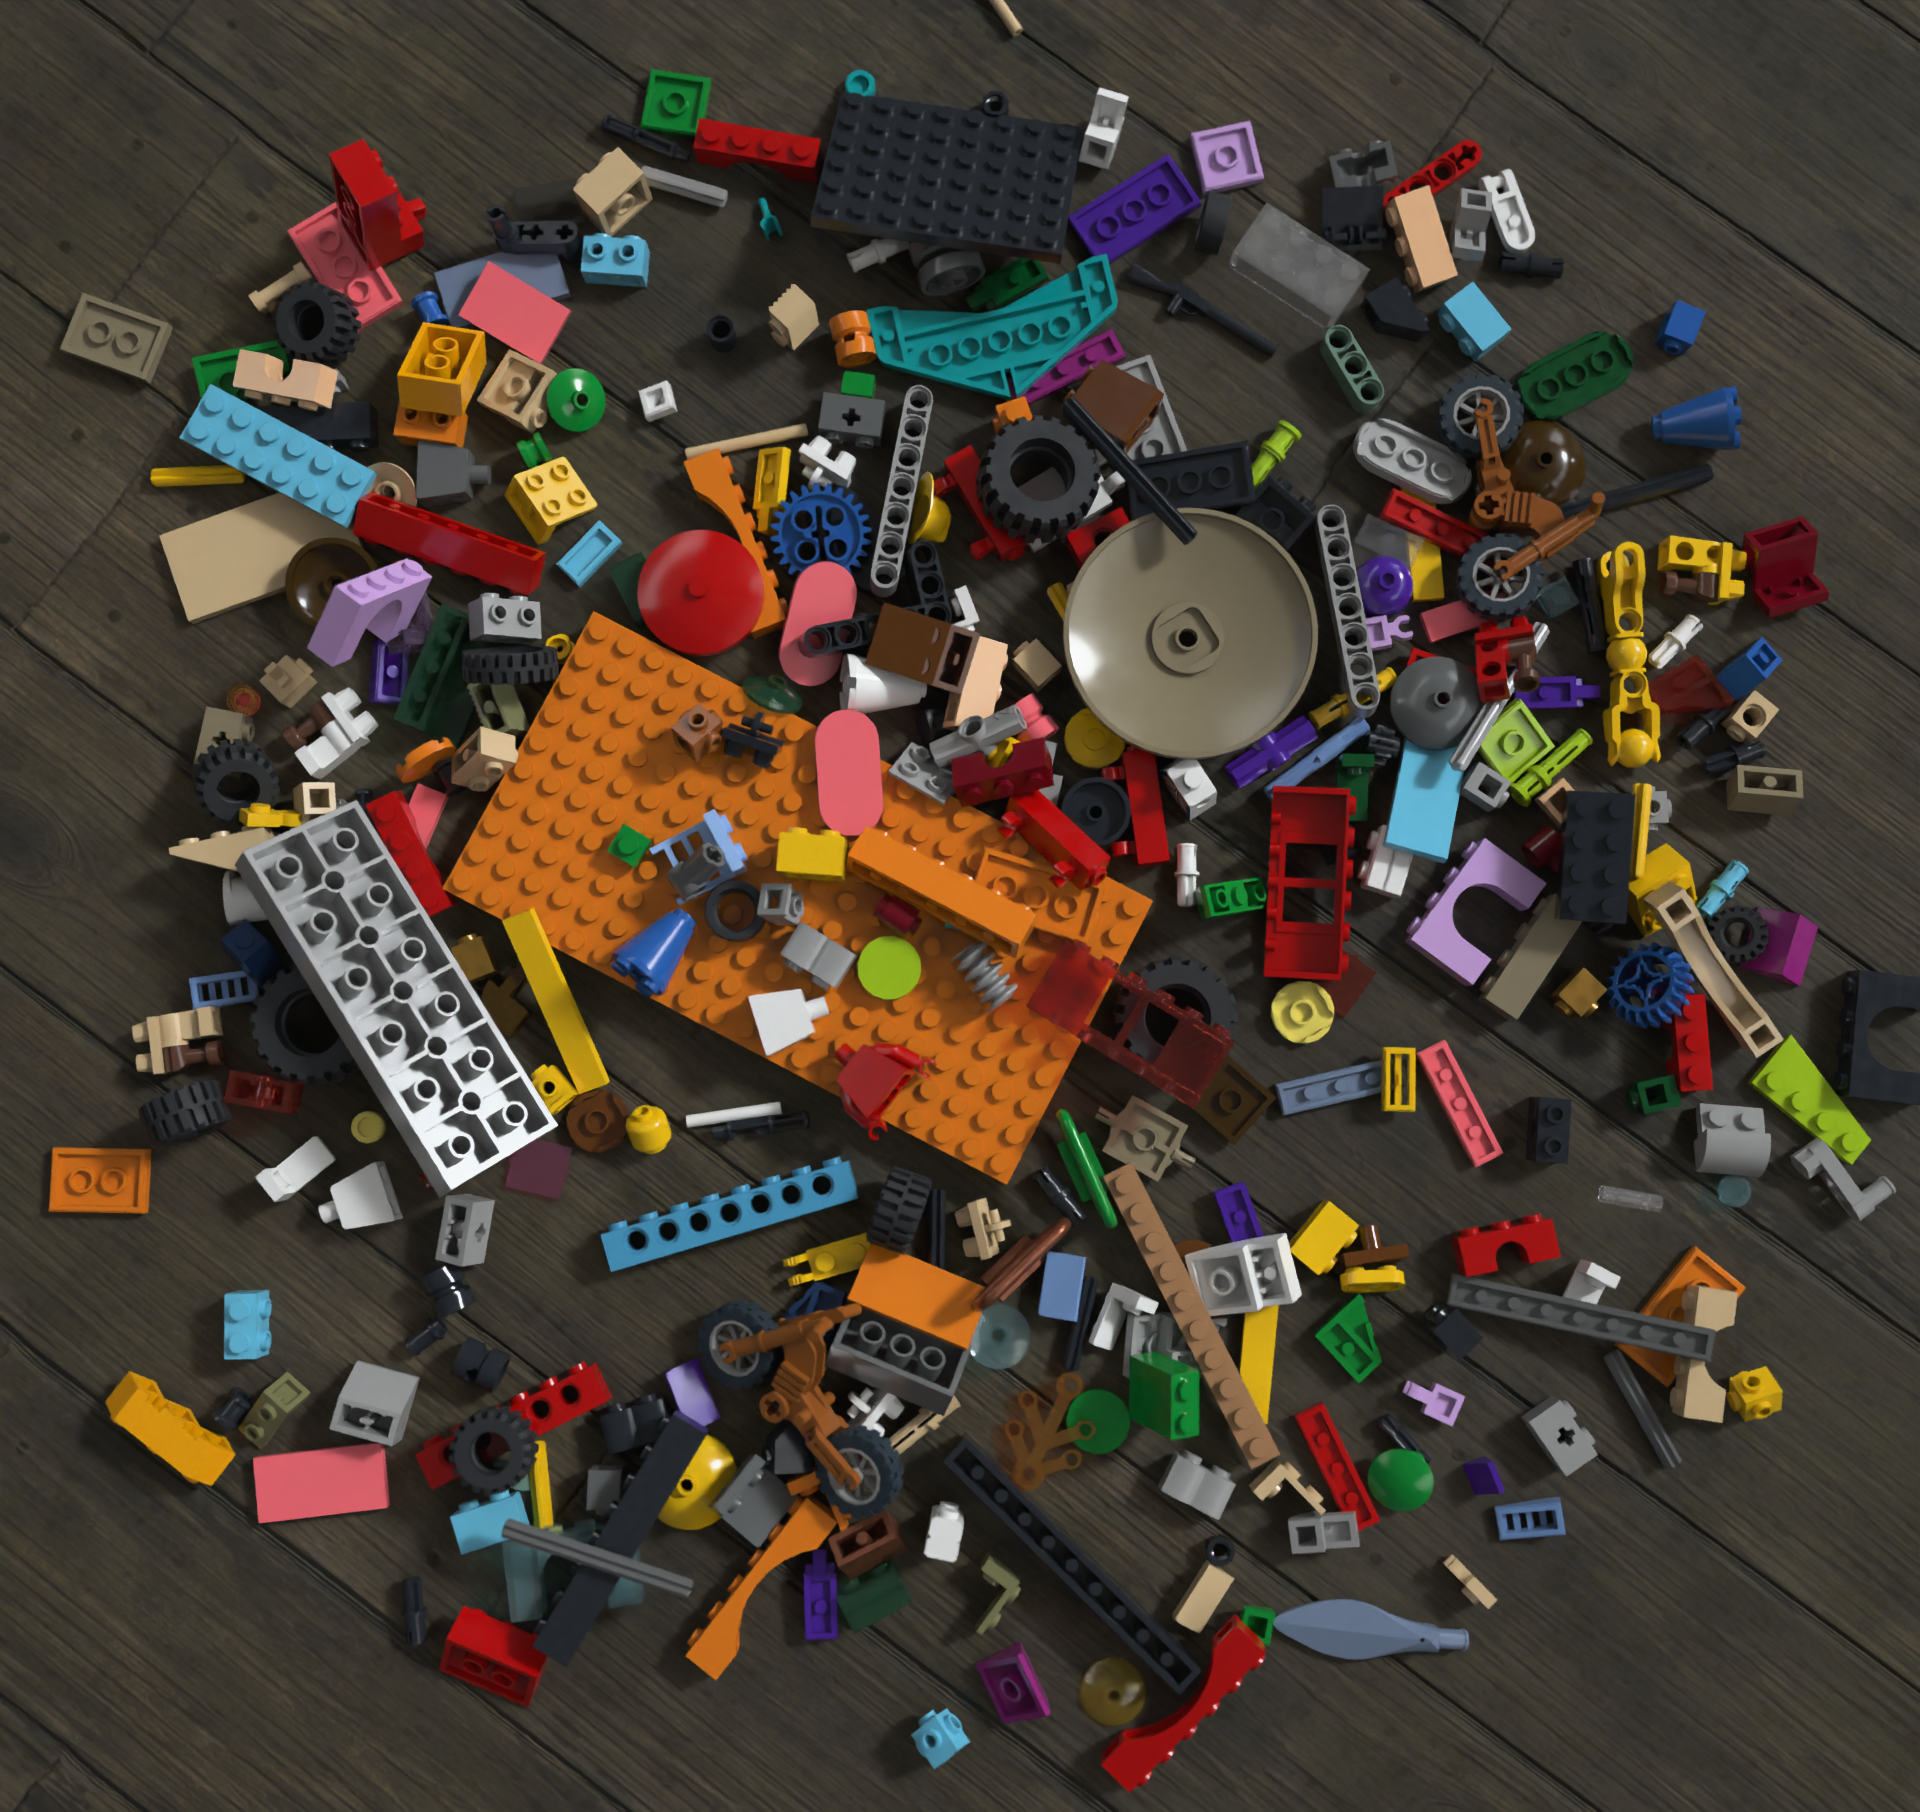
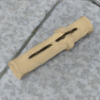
M953 1396L944 1416L936 1414L922 1426L919 1425L934 1412L923 1407L919 1409L920 1414L889 1438L892 1442L890 1446L893 1450H897L900 1455L931 1429L936 1430L940 1427L939 1422L961 1406L956 1397ZM912 1430L914 1431V1433H912L909 1437H907V1438H906L903 1442H901L898 1446L893 1447L897 1442H899V1441H900L903 1437H905L908 1433H910Z

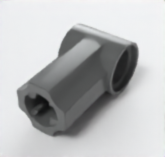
M707 842L699 847L688 859L683 860L670 869L665 877L682 900L686 902L703 891L708 885L706 881L725 865V854L719 846Z

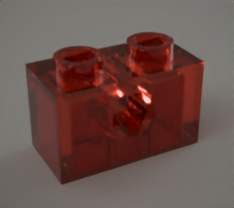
M230 1070L224 1102L286 1114L299 1113L304 1084L276 1076L244 1070Z

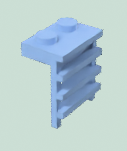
M714 809L703 815L704 821L650 848L652 855L665 850L673 867L679 861L671 846L682 841L687 853L691 856L695 850L688 837L699 832L704 843L710 842L712 845L721 848L725 854V865L719 869L721 876L712 881L710 879L706 881L707 887L690 900H694L699 895L713 890L719 884L730 881L732 878L748 871L744 861L748 860V857L740 842L734 844L729 833L733 832L730 822L725 814L719 816ZM681 897L676 899L679 906L686 903Z

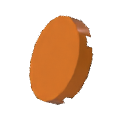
M442 737V743H439L438 740H431L406 755L404 759L406 764L403 767L401 764H398L395 770L400 781L403 783L413 782L432 773V768L437 763L451 757L455 753L456 748L450 739Z

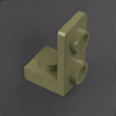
M286 1372L263 1391L239 1426V1430L249 1441L262 1449L270 1441L284 1419L300 1406L311 1392L290 1373Z
M989 1552L981 1561V1570L984 1572L982 1576L995 1587L1002 1585L1003 1587L976 1623V1632L980 1635L986 1629L991 1631L1001 1618L999 1611L1006 1602L1010 1605L1021 1590L1018 1586L1020 1583L1019 1575Z

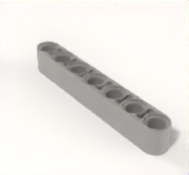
M922 385L911 387L905 395L870 575L871 591L879 597L891 596L896 591L933 404L931 391ZM915 400L921 401L926 406L923 408H916L911 404V402ZM909 429L917 430L920 433V435L917 437H910L905 433V431ZM910 458L915 464L904 466L900 463V460ZM904 487L909 493L900 496L894 492V489ZM898 516L903 519V523L893 525L888 521V518ZM886 545H892L897 548L898 552L889 555L882 548ZM886 574L891 577L892 582L881 584L877 581L876 577Z
M1326 505L1320 509L1317 515L1315 533L1349 709L1354 716L1367 718L1375 713L1380 700V690L1346 516L1339 506ZM1332 519L1338 525L1329 528L1323 524V521ZM1338 548L1343 552V555L1334 557L1329 554L1328 550ZM1343 577L1348 580L1349 584L1339 586L1334 582V579ZM1348 606L1354 610L1355 614L1345 616L1339 609ZM1356 636L1361 643L1352 646L1345 641V638ZM1360 665L1365 668L1367 673L1358 676L1350 668ZM1360 695L1369 696L1372 704L1363 706L1357 702L1356 697Z

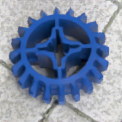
M1652 942L1649 947L1646 944L1640 943L1638 952L1633 948H1628L1629 956L1626 958L1618 956L1621 962L1619 966H1610L1614 976L1606 978L1607 983L1611 985L1606 991L1607 995L1611 997L1608 1003L1612 1008L1616 1009L1617 1016L1622 1019L1625 1018V1021L1631 1025L1637 1024L1641 1028L1647 1029L1650 1024L1654 1028H1659L1661 1019L1665 1023H1671V1015L1673 1013L1677 1016L1682 1015L1679 1009L1682 1004L1690 1005L1689 1000L1685 996L1694 993L1693 988L1688 985L1695 981L1693 975L1688 973L1691 967L1684 961V957L1679 952H1674L1669 946L1664 945L1662 947L1658 943ZM1654 964L1666 965L1669 974L1659 973L1655 970ZM1636 996L1644 1001L1645 1007H1635L1630 997Z

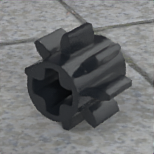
M1377 725L1375 732L1368 730L1365 733L1361 750L1364 754H1374V764L1385 766L1386 759L1394 760L1400 748V738L1394 736L1395 731L1391 730L1392 728Z

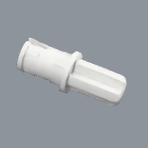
M1691 614L1687 615L1672 632L1669 631L1664 635V640L1649 654L1648 662L1655 668L1660 669L1677 652H1683L1689 640L1702 630L1703 625L1699 623L1700 620Z
M1193 843L1177 844V872L1174 873V876L1178 877V905L1182 907H1191L1196 904L1194 891L1196 890V877H1199V872L1196 871L1197 845Z

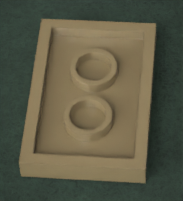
M82 293L60 350L68 355L150 384L173 327L161 320Z

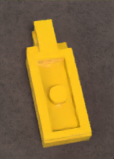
M786 447L759 450L753 509L756 510L757 518L759 519L757 531L767 536L779 535V531L773 529L771 524L780 523L781 519L775 516L774 512L784 513L783 510H785L781 501H786L791 450Z

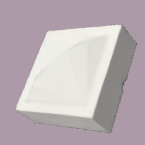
M667 380L639 391L644 415L649 422L677 412L671 385Z

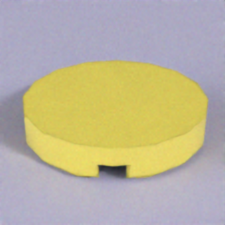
M1295 981L1286 984L1276 993L1271 1003L1270 1016L1275 1029L1282 1037L1294 1043L1307 1044L1319 1040L1329 1031L1333 1022L1335 1008L1331 997L1321 986L1310 981Z

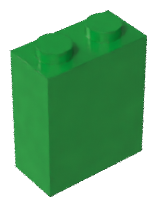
M1158 1351L1129 1355V1419L1170 1440L1198 1436L1199 1370Z

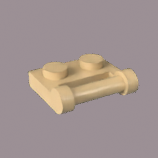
M301 261L293 266L294 270L262 291L258 292L255 290L248 295L259 311H262L264 314L268 312L271 314L277 313L276 303L282 302L283 298L281 295L285 291L291 292V286L295 284L301 286L302 282L306 281L316 282L311 272Z

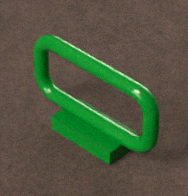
M1058 1109L1055 1117L1065 1140L1057 1143L1056 1146L1082 1203L1092 1199L1103 1224L1107 1228L1113 1229L1117 1225V1219L1106 1196V1192L1109 1189L1102 1177L1105 1174L1085 1131L1078 1134L1067 1110Z

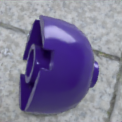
M1376 556L1366 560L1356 569L1365 616L1369 618L1386 615L1387 618L1394 617L1408 605L1413 594V577L1409 568L1401 560L1391 556Z

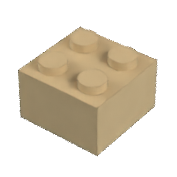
M619 147L612 153H606L600 159L598 166L590 173L583 174L573 188L583 214L601 233L608 234L611 237L653 199L644 172Z

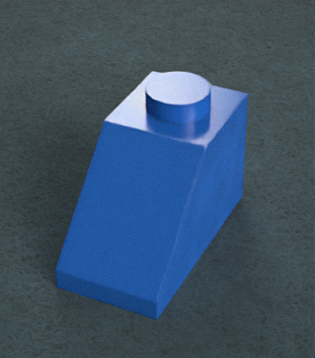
M1761 637L1725 666L1716 678L1719 680L1721 689L1726 694L1732 695L1737 701L1766 680L1782 659L1768 642Z

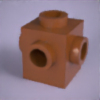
M700 703L692 710L685 711L679 720L671 726L675 744L696 763L707 753L715 751L725 739L722 737L723 721L721 717L713 710L708 711Z

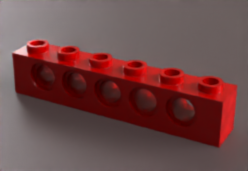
M585 1361L567 1370L569 1376L559 1381L554 1376L538 1384L540 1390L529 1396L526 1390L510 1398L509 1400L512 1404L509 1406L510 1411L519 1410L522 1412L521 1418L524 1421L529 1418L532 1422L529 1426L531 1431L536 1430L537 1435L540 1436L607 1402L612 1398V1395L596 1362L587 1366ZM571 1385L578 1390L579 1396L577 1401H570L565 1397V1386ZM537 1400H543L549 1405V1414L547 1416L540 1415L536 1411L535 1404ZM462 1423L451 1428L453 1434L456 1431V1429L462 1425ZM489 1432L491 1436L490 1445L478 1442V1451L484 1462H488L510 1451L508 1442L500 1434ZM439 1434L423 1442L424 1449L415 1454L431 1490L461 1476L460 1474L454 1476L452 1470L456 1467L455 1462L449 1463L450 1441L455 1438L453 1434L444 1439Z

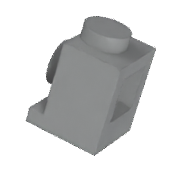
M1479 761L1470 767L1463 778L1459 796H1464L1487 812L1494 808L1500 809L1509 797L1510 793L1506 790L1511 781ZM1479 786H1484L1487 789V794L1478 790Z
M790 883L762 884L757 915L775 925L798 926L799 920L804 915L803 894L792 888L793 885ZM772 897L777 899L776 908H771Z

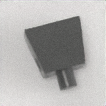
M418 440L416 499L424 507L470 501L473 499L474 484L491 483L490 466L475 465L474 456L468 449Z

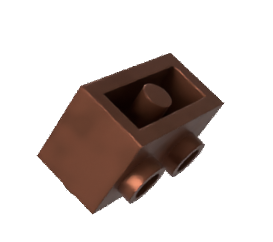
M887 1509L828 1538L838 1567L850 1579L909 1550L898 1521Z

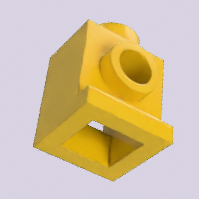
M544 1064L530 1075L533 1080L531 1083L551 1115L559 1113L580 1095L557 1065H551L548 1068ZM549 1081L555 1085L554 1091L550 1094L544 1088L545 1084Z

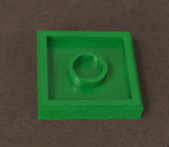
M651 69L640 127L654 134L695 140L699 118H706L712 85L711 78Z

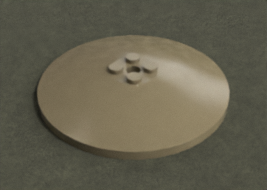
M1177 508L1198 533L1196 538L1188 545H1184L1155 513H1151L1119 528L1108 536L1087 558L1076 576L1066 603L1063 621L1064 655L1068 672L1081 700L1091 714L1116 737L1133 747L1161 757L1180 760L1210 759L1231 754L1259 741L1278 726L1294 708L1307 686L1316 659L1318 646L1317 615L1312 594L1299 567L1288 552L1266 532L1248 521L1224 512L1204 508ZM1185 631L1193 633L1196 638L1195 645L1191 647L1183 646L1179 642V635Z

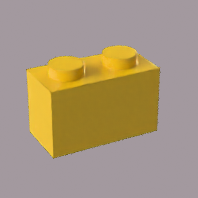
M1323 1199L1289 1241L1291 1254L1317 1275H1320L1322 1271L1327 1273L1337 1262L1335 1255L1342 1246L1346 1249L1357 1237L1355 1230L1359 1225L1333 1203Z

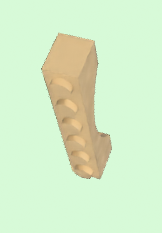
M1668 881L1643 898L1677 951L1684 957V961L1690 965L1691 972L1741 1047L1758 1058L1784 1039L1769 1016L1755 1001L1724 959L1710 936L1700 912L1684 888L1672 881Z

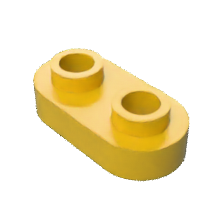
M1392 1265L1381 1266L1377 1270H1365L1364 1267L1360 1266L1349 1267L1345 1270L1346 1273L1340 1275L1341 1290L1347 1293L1391 1292L1405 1287L1404 1272L1397 1270L1396 1266Z

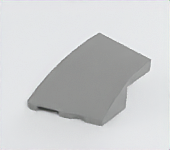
M1128 1312L1123 1376L1129 1379V1355L1158 1351L1199 1370L1200 1378L1202 1372L1171 1312H1155V1314L1141 1312L1140 1316ZM1210 1316L1218 1332L1221 1327L1226 1326V1317Z

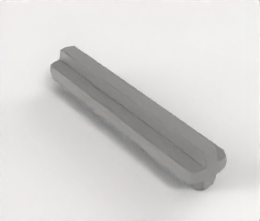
M648 166L641 168L649 187L720 208L724 207L727 202L728 191L726 189Z

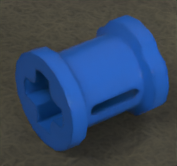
M433 291L421 293L411 300L410 304L418 312L422 322L445 326L449 324L447 316L442 314L437 304L438 297Z

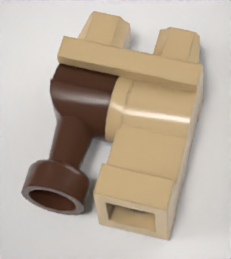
M208 1006L185 1012L147 1017V1022L132 1026L133 1039L136 1043L147 1041L150 1043L151 1053L136 1056L138 1072H153L156 1075L184 1072L191 1065L206 1061L211 1067L224 1065L225 1051L220 1040L206 1043L204 1049H190L189 1040L223 1036L220 1007Z

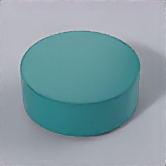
M856 70L847 76L845 92L859 93L863 97L875 95V80L870 73L864 70Z

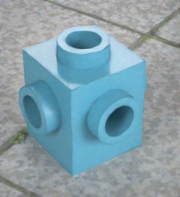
M948 1709L943 1710L939 1714H936L934 1710L926 1714L918 1721L921 1728L912 1734L918 1751L928 1759L934 1769L946 1762L970 1742L962 1731L959 1719L954 1714H951Z

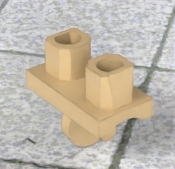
M986 1198L967 1203L968 1206L955 1212L959 1227L973 1225L975 1237L963 1240L966 1257L980 1256L981 1260L1000 1254L998 1242L1005 1240L1003 1228L1011 1226L1010 1219L1000 1220L998 1209L989 1211Z

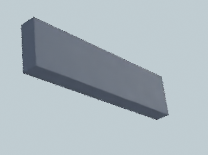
M1390 1057V1090H1394V1057ZM1382 1060L1274 1084L1281 1115L1381 1093ZM1402 1073V1088H1403V1087H1406V1085H1405V1081H1404V1077H1403V1073Z

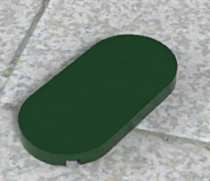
M1595 331L1531 363L1520 375L1516 385V391L1520 394V403L1524 406V412L1538 421H1556L1615 391L1628 379L1631 367L1633 366V353L1628 343L1616 334L1606 333L1607 331Z

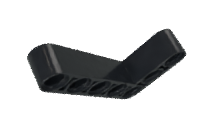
M927 540L917 541L905 551L903 556L913 606L903 609L928 616L929 611H934L939 615L940 621L950 623L952 618L937 550ZM915 550L922 551L925 554V564H921L915 559ZM922 580L932 584V594H927L922 590ZM880 613L810 627L800 636L798 648L808 658H819L868 648L873 637L869 632V624H877ZM839 629H846L850 632L852 636L851 643H844L840 640L838 636ZM809 635H816L820 638L822 642L820 650L813 649L809 645Z

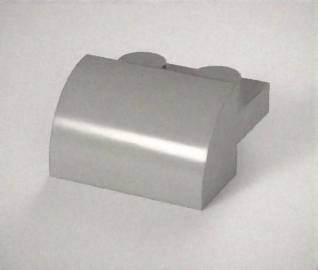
M1699 1103L1696 1107L1698 1138L1694 1141L1696 1172L1760 1177L1767 1168L1771 1151V1134L1765 1133L1763 1108Z

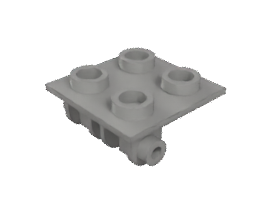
M913 742L910 743L888 772L891 776L941 805L946 802L949 796H953L955 793L952 780V764L940 768L928 749L918 746Z

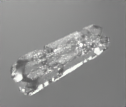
M1604 1185L1599 1189L1598 1200L1602 1203H1615L1619 1206L1642 1210L1645 1208V1210L1661 1212L1663 1207V1197L1661 1195L1649 1193L1646 1195L1644 1192L1621 1188L1616 1190V1187Z

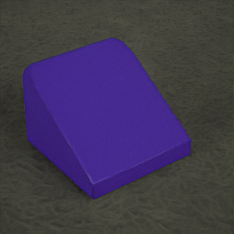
M1482 1456L1463 1465L1475 1494H1501L1504 1492L1505 1489L1495 1464L1489 1458Z

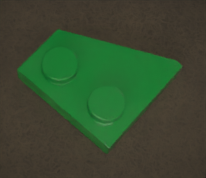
M1357 1292L1313 1335L1359 1384L1382 1360L1364 1307V1299Z

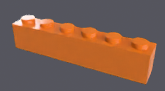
M866 826L847 855L846 870L1015 959L1034 929L1037 914L1033 913L1028 906L1010 901L998 890L993 888L987 889L976 883L969 875L959 874L947 868L942 861L930 859L920 854L915 847L909 844L899 843L883 830H875Z

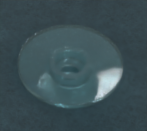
M992 1304L989 1308L982 1311L970 1342L972 1344L970 1353L980 1364L992 1369H1005L1017 1364L1025 1356L1030 1345V1329L1026 1319L1018 1310L1011 1306ZM996 1329L1004 1332V1338L1000 1341L992 1338V1333Z

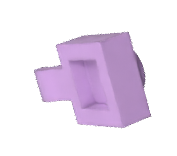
M1407 1380L1402 1390L1406 1395L1423 1402L1420 1410L1422 1413L1450 1426H1453L1465 1396L1435 1382H1432L1430 1389L1427 1390Z

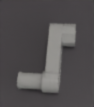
M1815 1138L1790 1156L1794 1168L1806 1179H1810L1818 1173L1839 1204L1857 1222L1875 1211L1877 1204L1891 1194L1896 1193V1188L1885 1176L1879 1177L1874 1183L1860 1191L1832 1150L1819 1138Z

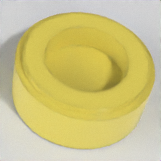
M361 1112L352 1121V1134L360 1142H376L385 1133V1120L377 1112Z

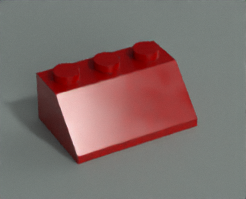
M463 1606L446 1638L439 1671L528 1708L545 1670L549 1656L532 1647L538 1637L535 1634L518 1629L515 1624L509 1621L494 1619L483 1610Z

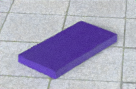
M1167 154L1068 217L1067 224L1090 258L1107 254L1110 265L1199 209L1202 202L1171 156Z

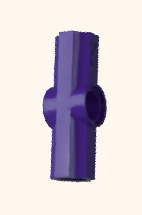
M1301 716L1277 733L1272 732L1251 746V750L1226 765L1224 769L1230 781L1239 790L1265 772L1270 773L1291 759V755L1316 740L1318 736L1310 721Z

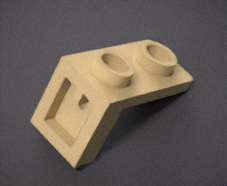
M1275 1459L1249 1485L1252 1491L1263 1501L1267 1496L1269 1498L1275 1496L1283 1486L1281 1482L1286 1478L1321 1515L1326 1511L1320 1504L1324 1498L1311 1485L1305 1489L1297 1481L1301 1475L1288 1461L1282 1465Z

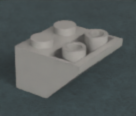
M358 1360L338 1397L329 1429L389 1446L395 1445L403 1438L420 1377Z

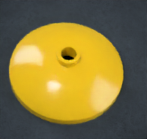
M707 1434L657 1517L659 1520L677 1529L696 1530L707 1527L721 1518L708 1506L737 1471L732 1454L722 1442ZM689 1479L693 1484V1488L690 1490L684 1489L682 1487V1480Z

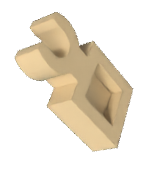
M1453 1554L1443 1562L1465 1585L1461 1591L1475 1606L1481 1602L1489 1609L1497 1601Z

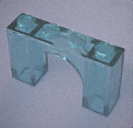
M585 1519L575 1522V1527L563 1528L562 1524H552L544 1526L543 1530L587 1544L595 1529L597 1528L602 1532L607 1522L595 1523V1519ZM505 1540L502 1542L511 1623L540 1619L548 1611L544 1569L547 1559L552 1554L511 1540ZM638 1548L632 1559L641 1562ZM621 1577L608 1597L609 1608L642 1603L645 1596L644 1585Z

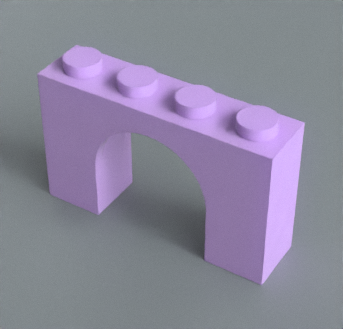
M407 558L336 585L307 649L333 667L351 659L366 628L385 643L404 636L432 576L425 572L419 563Z
M1486 838L1477 843L1472 841L1461 855L1464 861L1458 868L1455 866L1451 868L1443 879V882L1446 883L1445 887L1440 893L1435 891L1424 905L1428 909L1421 919L1417 916L1406 930L1409 933L1405 940L1407 944L1464 986L1473 985L1491 959L1463 939L1457 932L1452 916L1453 906L1457 897L1468 887H1484L1499 895L1519 911L1529 909L1547 884Z

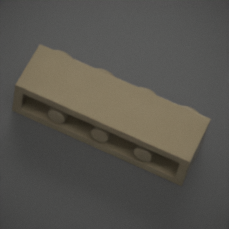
M1556 894L1538 899L1531 910L1534 915L1529 923L1526 924L1524 922L1515 933L1514 938L1517 941L1511 950L1507 948L1499 957L1496 964L1500 967L1494 976L1488 975L1479 988L1482 994L1478 1000L1509 1021L1518 1020L1582 923V921L1554 919Z

